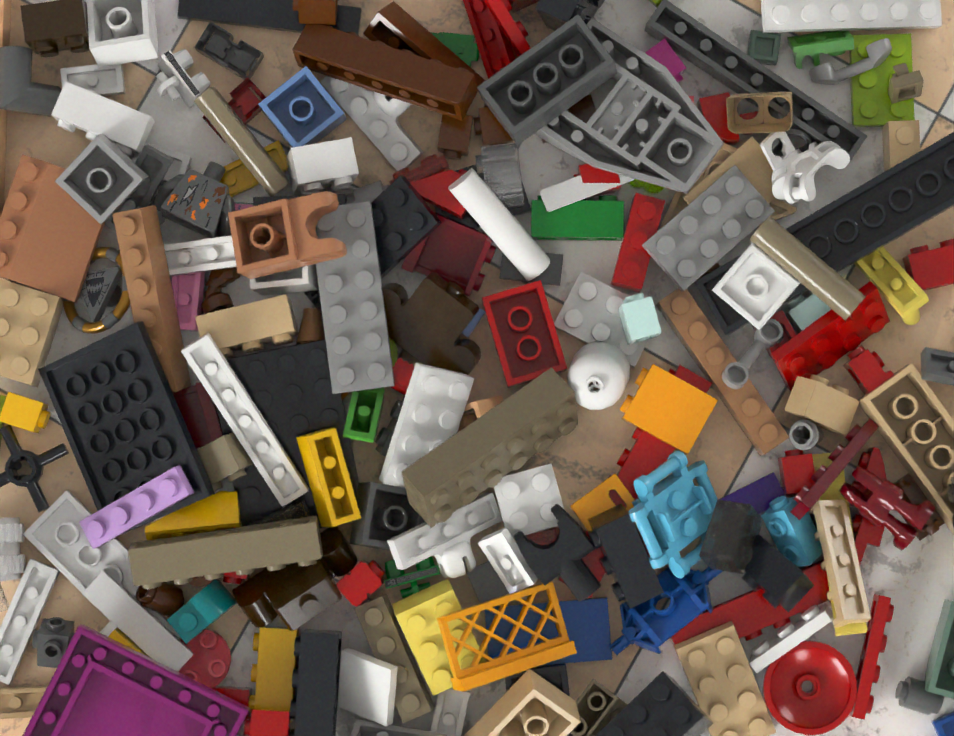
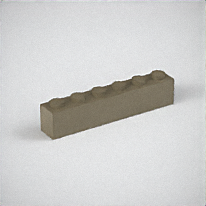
M311 516L133 542L128 548L134 586L143 585V589L160 587L162 585L161 582L173 580L174 584H186L192 582L194 577L205 576L206 580L222 578L224 573L236 571V575L251 574L255 572V568L267 567L268 571L284 569L286 564L298 562L299 566H309L316 564L317 559H322L323 549L318 517Z

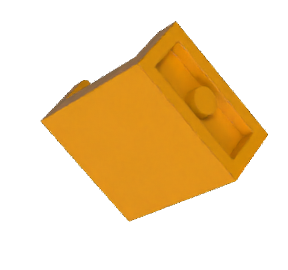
M654 364L650 366L649 370L643 367L635 381L639 388L634 396L627 395L620 408V411L624 412L621 419L637 426L671 445L675 450H680L687 455L718 400Z

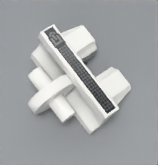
M186 49L173 54L168 50L161 55L163 59L157 65L162 72L156 75V78L161 83L156 92L160 97L169 94L173 101L181 97L190 109L196 105L194 100L209 88L210 81L202 72L192 78L189 77L185 70L192 67L194 61Z

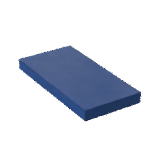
M607 597L584 599L580 602L578 600L559 601L569 640L574 641L577 653L543 665L612 660V649L609 647L611 637ZM548 602L532 603L533 606L542 611L545 610ZM508 605L503 614L516 621L524 605ZM496 606V607H492V608L498 610L500 606ZM485 609L486 630H488L495 614ZM529 609L522 625L534 631L541 615ZM501 618L494 634L507 640L514 625ZM547 619L540 635L547 639L558 637L556 624ZM519 628L512 644L520 649L525 648L532 635ZM491 638L487 645L488 656L491 658L498 657L504 644ZM537 639V641H536L535 644L540 643V642H543V641ZM509 648L507 653L513 652L514 650Z

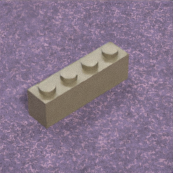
M387 594L355 607L354 610L374 657L398 667L395 706L402 722H408L431 712L435 705Z

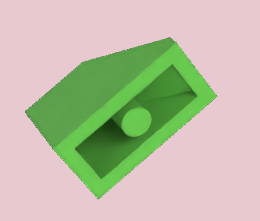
M385 388L352 392L343 432L344 438L374 443L382 414Z

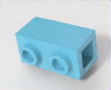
M780 496L769 503L770 507L761 517L781 554L797 567L810 565L823 553L820 541L815 540L814 533L817 532V529L808 512L800 520L790 512L797 504L793 499L794 497Z

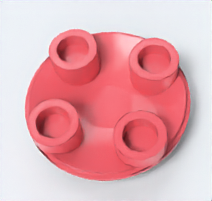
M204 629L187 644L181 639L180 641L194 655L178 672L211 689L219 685L226 677L231 664L230 649L224 638L214 631Z

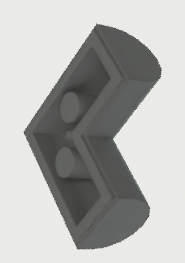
M21 46L1 47L0 109L52 117V111L62 89L59 86L31 82L33 51L31 48Z

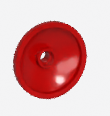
M803 641L768 665L764 675L763 694L770 713L782 726L798 734L818 735L835 729L849 716L856 701L857 681L852 666L838 650L821 642ZM804 681L812 683V689L809 692L802 690Z

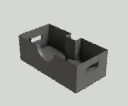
M210 21L195 45L197 52L245 80L247 77L251 79L264 58L263 53L243 40H240L238 45L232 42L234 37L231 33ZM250 67V69H249L250 73L248 74V76H246V72H247L248 68Z

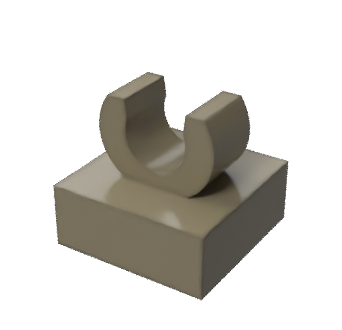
M906 63L893 66L895 73L892 74L893 78H890L888 89L891 103L921 96L924 80L920 70L909 73Z

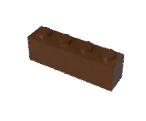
M394 1L378 11L363 32L371 41L378 40L398 50L406 49L426 59H437L443 64L454 68H465L475 75L477 87L485 81V79Z

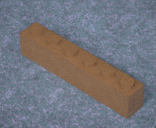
M156 205L112 213L134 323L143 321L172 392L192 386L187 360L181 352L184 345Z
M678 288L660 300L656 307L662 312L663 317L706 379L712 383L711 386L760 456L765 455L788 439L789 435L749 378L740 389H732L723 382L722 372L728 364L737 361L689 291L686 289L681 292Z

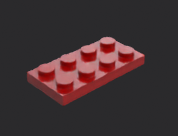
M871 281L858 289L866 298L846 321L831 309L771 353L783 382L790 391H792L797 376L810 379L811 374L818 375L823 370L832 367L838 359L849 351L855 350L861 342L872 334L881 331L890 322L878 288Z

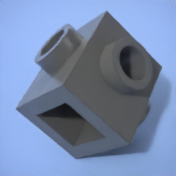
M60 617L43 619L39 630H34L32 647L37 649V666L58 667L75 634L74 621L64 620Z

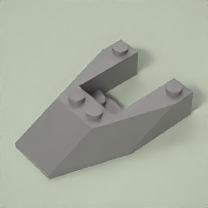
M591 18L587 26L615 61L617 74L612 78L618 82L587 123H584L566 110L535 132V134L551 145L592 167L687 194L724 145V142L664 65Z

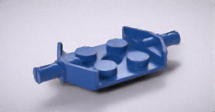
M714 561L713 564L702 572L699 569L697 571L690 569V572L683 578H677L672 574L670 568L667 567L657 575L664 593L631 609L625 602L620 605L623 624L621 632L623 635L610 644L609 647L617 656L634 643L636 646L660 654L661 651L658 647L706 609L709 613L713 612L709 587L707 585L710 584L709 582L723 572L722 568ZM660 599H670V605L666 609H656V604Z

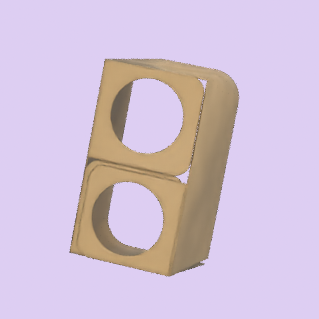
M792 92L733 94L726 98L727 125L732 133L785 132L793 124ZM775 97H782L789 103L790 110L784 118H774L768 112V104ZM745 98L755 100L759 107L757 116L750 120L741 118L737 112L739 102Z

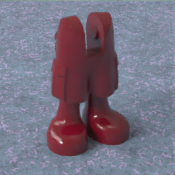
M858 466L851 474L859 483L866 487V490L862 493L851 484L845 482L839 489V492L849 503L858 509L862 517L877 527L883 524L894 537L893 545L901 551L904 550L915 538L917 529L921 530L927 523L936 505L928 500L921 502L919 505L911 504L902 499L903 490L891 483V481L884 478L881 479ZM890 510H896L913 526L895 518L890 514Z

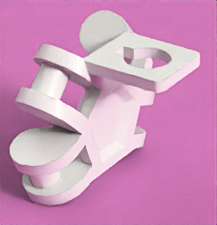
M771 132L760 143V147L773 169L771 177L773 195L777 199H786L789 204L798 203L799 199L802 198L805 201L815 199L814 174L823 165L843 169L850 162L849 154L832 141H825L819 145L816 142L810 143L809 150L801 152L799 149L795 150L786 132ZM777 138L782 141V157L775 156L772 152V143Z

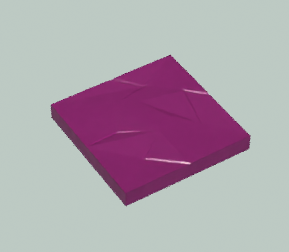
M80 624L22 736H236L250 708L84 624Z

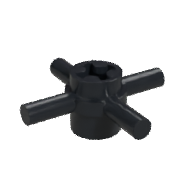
M11 425L1 428L0 433L11 456L6 462L5 472L0 474V487L10 482L17 486L27 487L38 512L47 510L50 506L38 481L43 475L45 465L69 454L66 445L62 443L37 455L32 451L22 450ZM26 457L30 468H33L31 475L22 474L19 476L17 470H20L22 467L20 461L25 460Z

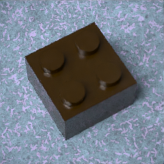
M56 0L20 6L25 42L36 54H40L41 57H53L59 55V51L70 49L72 53H81L89 50L87 3L84 0Z

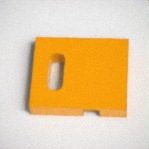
M615 473L570 505L588 532L592 530L588 519L616 506L608 495L610 490H615L626 504L628 511L634 507L632 503L635 501Z

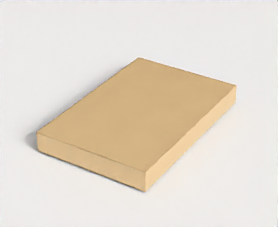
M752 136L685 195L683 199L689 205L731 167L736 165L769 204L775 198L772 192L771 181L773 169L760 144Z

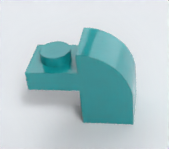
M216 579L193 596L184 606L170 616L167 621L187 644L236 605L237 602L222 582Z

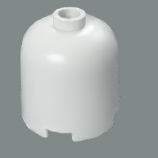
M593 341L582 346L574 354L567 374V384L575 391L576 402L590 410H602L614 405L621 398L630 379V363L626 354L616 345Z

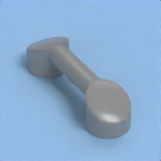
M885 38L869 44L866 47L869 55L868 58L837 71L834 70L832 63H824L812 68L809 71L812 81L820 84H838L865 71L877 68L887 59L892 51L889 39Z
M769 319L761 330L756 329L753 344L739 362H732L724 369L722 380L728 387L732 389L742 388L749 378L748 369L764 349L773 347L782 337L783 328L777 320Z

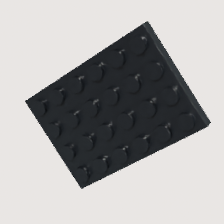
M143 321L136 322L38 369L97 511L178 465L182 467L195 493L125 533L215 494Z
M322 339L227 358L226 360L309 487L308 492L282 507L256 466L253 464L244 469L247 475L233 481L234 490L237 491L242 527L311 516L318 517L296 437L322 429L336 428L355 498H357L359 478L351 439L343 437L346 415L341 393L332 394L326 340ZM217 408L223 435L232 433V429ZM318 517L319 529H320V528H325V527H321L320 520H319V517Z

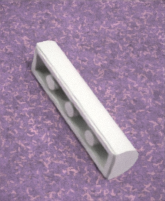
M473 168L448 187L449 191L527 281L539 276L549 266L550 258Z

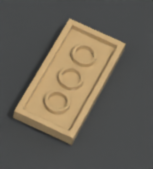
M731 621L674 645L698 706L713 722L708 728L710 736H769L776 733L736 629Z

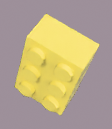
M448 578L392 604L395 616L433 696L453 687L450 679L453 677L437 621V617L462 610V606ZM459 619L447 622L450 634L460 640L467 624ZM471 630L465 643L478 650L480 645L473 630ZM462 647L457 657L460 669L469 667L476 655ZM481 657L479 663L484 662L486 660Z

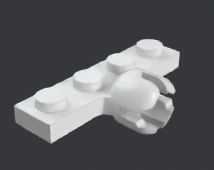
M326 76L320 82L399 173L404 172L424 153L398 121L400 115L412 104Z
M486 492L478 496L472 503L457 509L443 523H438L430 528L424 522L387 541L397 569L404 570L428 557L435 556L442 576L445 578H456L465 575L466 568L471 572L476 567V560L470 546V538L501 522L502 518L493 492Z

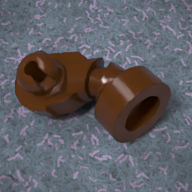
M237 267L211 270L209 279L204 285L208 287L205 291V300L201 304L204 314L234 307L230 295L221 290L227 284L240 278L241 274L237 273Z

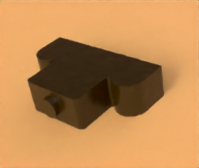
M432 272L421 282L409 299L407 291L398 283H388L382 287L388 336L390 339L425 365L467 375L471 373L481 358V351L474 341L460 339V335L478 313L479 306L464 295L465 292L459 285L454 282L448 283L437 273Z
M338 526L329 527L320 533L323 554L322 559H317L316 564L299 566L298 562L286 564L284 569L268 571L265 568L232 590L237 604L255 627H265L279 615L287 628L293 631L342 599V594L337 588L334 577H340L349 573L356 566L358 560L351 545Z

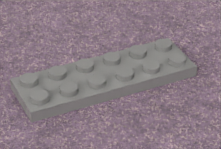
M371 201L338 205L337 210L322 216L316 225V234L319 239L336 238L345 243L347 249L346 255L341 258L316 263L332 394L395 386Z

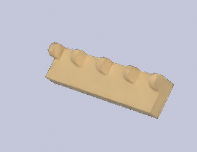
M818 500L809 512L815 515L818 531L814 533L815 540L821 543L824 561L820 563L821 569L827 571L831 591L827 593L828 600H833L836 613L833 625L834 627H842L848 623H865L871 619L846 501Z

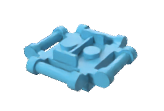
M680 450L671 453L666 462L648 475H641L634 480L633 486L638 499L632 502L634 507L628 511L632 522L636 523L651 556L648 560L652 568L657 569L668 564L672 574L677 578H683L698 561L710 552L719 550L718 546L723 540L714 531L712 526L728 517L726 509L721 507L706 473L708 467L705 461H698L686 467L688 464L687 457ZM694 478H696L699 486L694 485L692 481ZM700 536L703 543L681 558L679 551Z

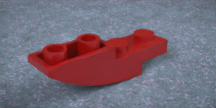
M871 447L867 452L863 451L858 466L881 479L887 480L880 449ZM853 480L851 483L852 486L862 493L866 490V487L858 481ZM855 513L851 522L860 565L867 544L880 547L885 526L882 524L876 527L862 517L860 513Z

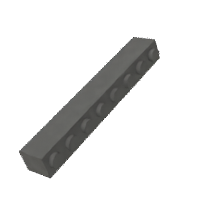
M668 0L661 1L646 23L645 32L659 41L665 38L676 53L737 94L792 92L793 124L790 130L804 131L818 145L825 141L835 142L849 154L851 161L867 138L866 134ZM775 97L768 104V112L774 118L781 119L789 113V103L782 97ZM745 98L747 101H749L754 106L759 108L755 100L751 98Z

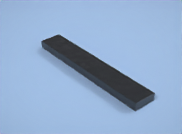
M179 0L177 17L179 19L211 21L213 23L302 33L306 24L299 23L298 11H293V0ZM338 5L336 25L330 26L346 33L354 32L359 35L362 9Z

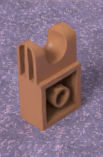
M323 191L229 212L228 217L237 273L254 279L345 256L347 253L345 243L336 238L319 239L316 234V225L320 218L337 210L339 205L337 194Z

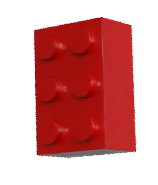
M541 280L482 297L483 308L507 388L531 382L551 367L557 374L567 370Z

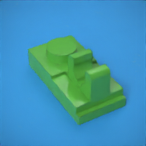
M824 31L787 37L788 44L793 51L794 64L798 69H802V60L805 55L811 56L812 64L815 67L820 64L819 53L837 56L844 54L847 50L854 49V38L849 31Z

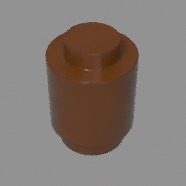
M161 582L162 585L160 587L143 589V585H139L136 599L141 602L142 606L162 615L170 617L184 604L182 589L172 584Z

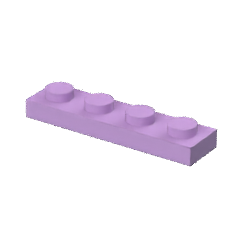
M178 465L79 521L92 548L95 549L195 492L182 467Z

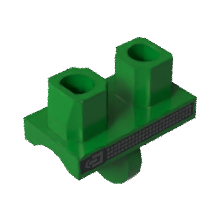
M431 556L415 564L417 571L405 574L404 570L397 569L394 560L385 562L387 579L384 580L386 589L411 583V587L400 590L402 599L430 587L431 584L426 582L418 585L417 580L441 574L439 566L434 564Z

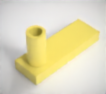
M884 247L854 263L901 315L905 324L914 325L919 322L921 318L919 308L929 302L928 296Z

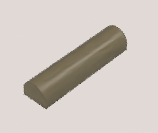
M215 87L208 88L194 100V103L270 197L276 195L290 183L288 177Z
M769 216L751 236V242L845 321L866 298L865 295L772 217Z

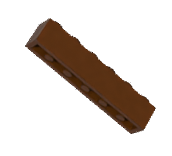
M306 24L292 49L299 67L304 68L307 66L311 71L463 121L478 92L475 75L465 68H454L443 64L437 59H426L415 55L409 50H398L389 47L384 42L361 38L354 32L346 33L334 29L327 24Z

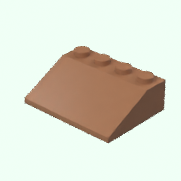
M22 154L0 216V278L77 303L105 222L100 224L55 182L66 170L65 168Z

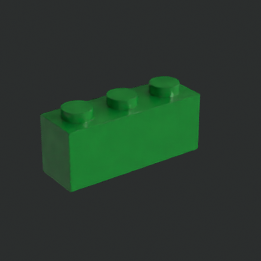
M538 195L537 200L531 201V237L533 240L622 241L624 238V201H617V196L604 195L599 196L598 201H590L585 198L548 212L541 196Z

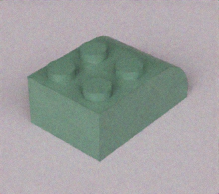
M944 599L927 663L925 690L954 699V601Z

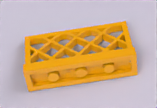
M553 581L547 585L543 583L437 617L453 677L450 679L454 690L467 691L577 653L574 641L569 640ZM546 590L549 602L545 610L542 611L533 606L532 602L537 592ZM528 596L526 601L521 598ZM513 600L524 605L516 621L503 614L508 603ZM500 605V607H499L498 610L492 608V607H495V606ZM485 609L495 614L488 630L475 623L480 612ZM529 609L541 615L534 631L522 625ZM472 614L470 620L464 617ZM501 618L514 625L507 640L494 634ZM459 619L467 624L460 640L450 634L447 622ZM547 619L556 624L558 637L547 639L540 635ZM472 628L486 634L478 650L465 643ZM519 628L532 635L527 646L522 649L512 644ZM491 638L504 644L499 656L495 658L484 654ZM537 639L543 641V642H540V643L535 644L536 641H537ZM462 647L476 655L469 667L460 669L457 657ZM509 648L514 650L513 652L507 653ZM481 657H482L483 659L487 660V661H484V662L479 663Z

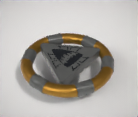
M113 247L96 248L91 264L95 260L108 258L117 263L120 268L114 267L87 272L80 292V297L89 318L93 322H89L78 315L75 302L66 299L63 301L64 311L73 327L83 333H100L112 328L121 320L130 306L120 251ZM122 274H123L122 290H121V288H120V286L118 285V283H119V281H120V279H121V276H122ZM116 306L113 311L100 320L106 307Z

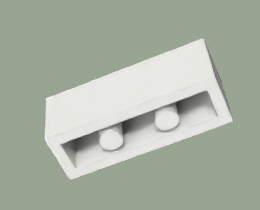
M67 81L64 83L51 114L58 120L57 126L73 133L76 128L87 132L85 137L92 141L96 136L104 134L128 156H131L132 151L138 154L141 153L155 122L147 114Z

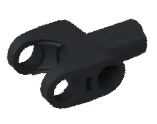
M556 504L550 510L558 520L557 524L560 533L553 543L539 545L531 539L528 540L522 531L517 532L513 536L527 564L544 585L560 576L580 602L593 594L601 586L600 582L582 560L595 547L580 525L559 504Z

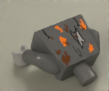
M210 161L204 174L189 169L185 175L179 174L163 183L152 205H156L159 224L161 225L165 222V219H169L208 238H216L217 235L218 237L230 236L231 229L228 213L235 211V202L229 195V187L220 183L226 169L220 164Z

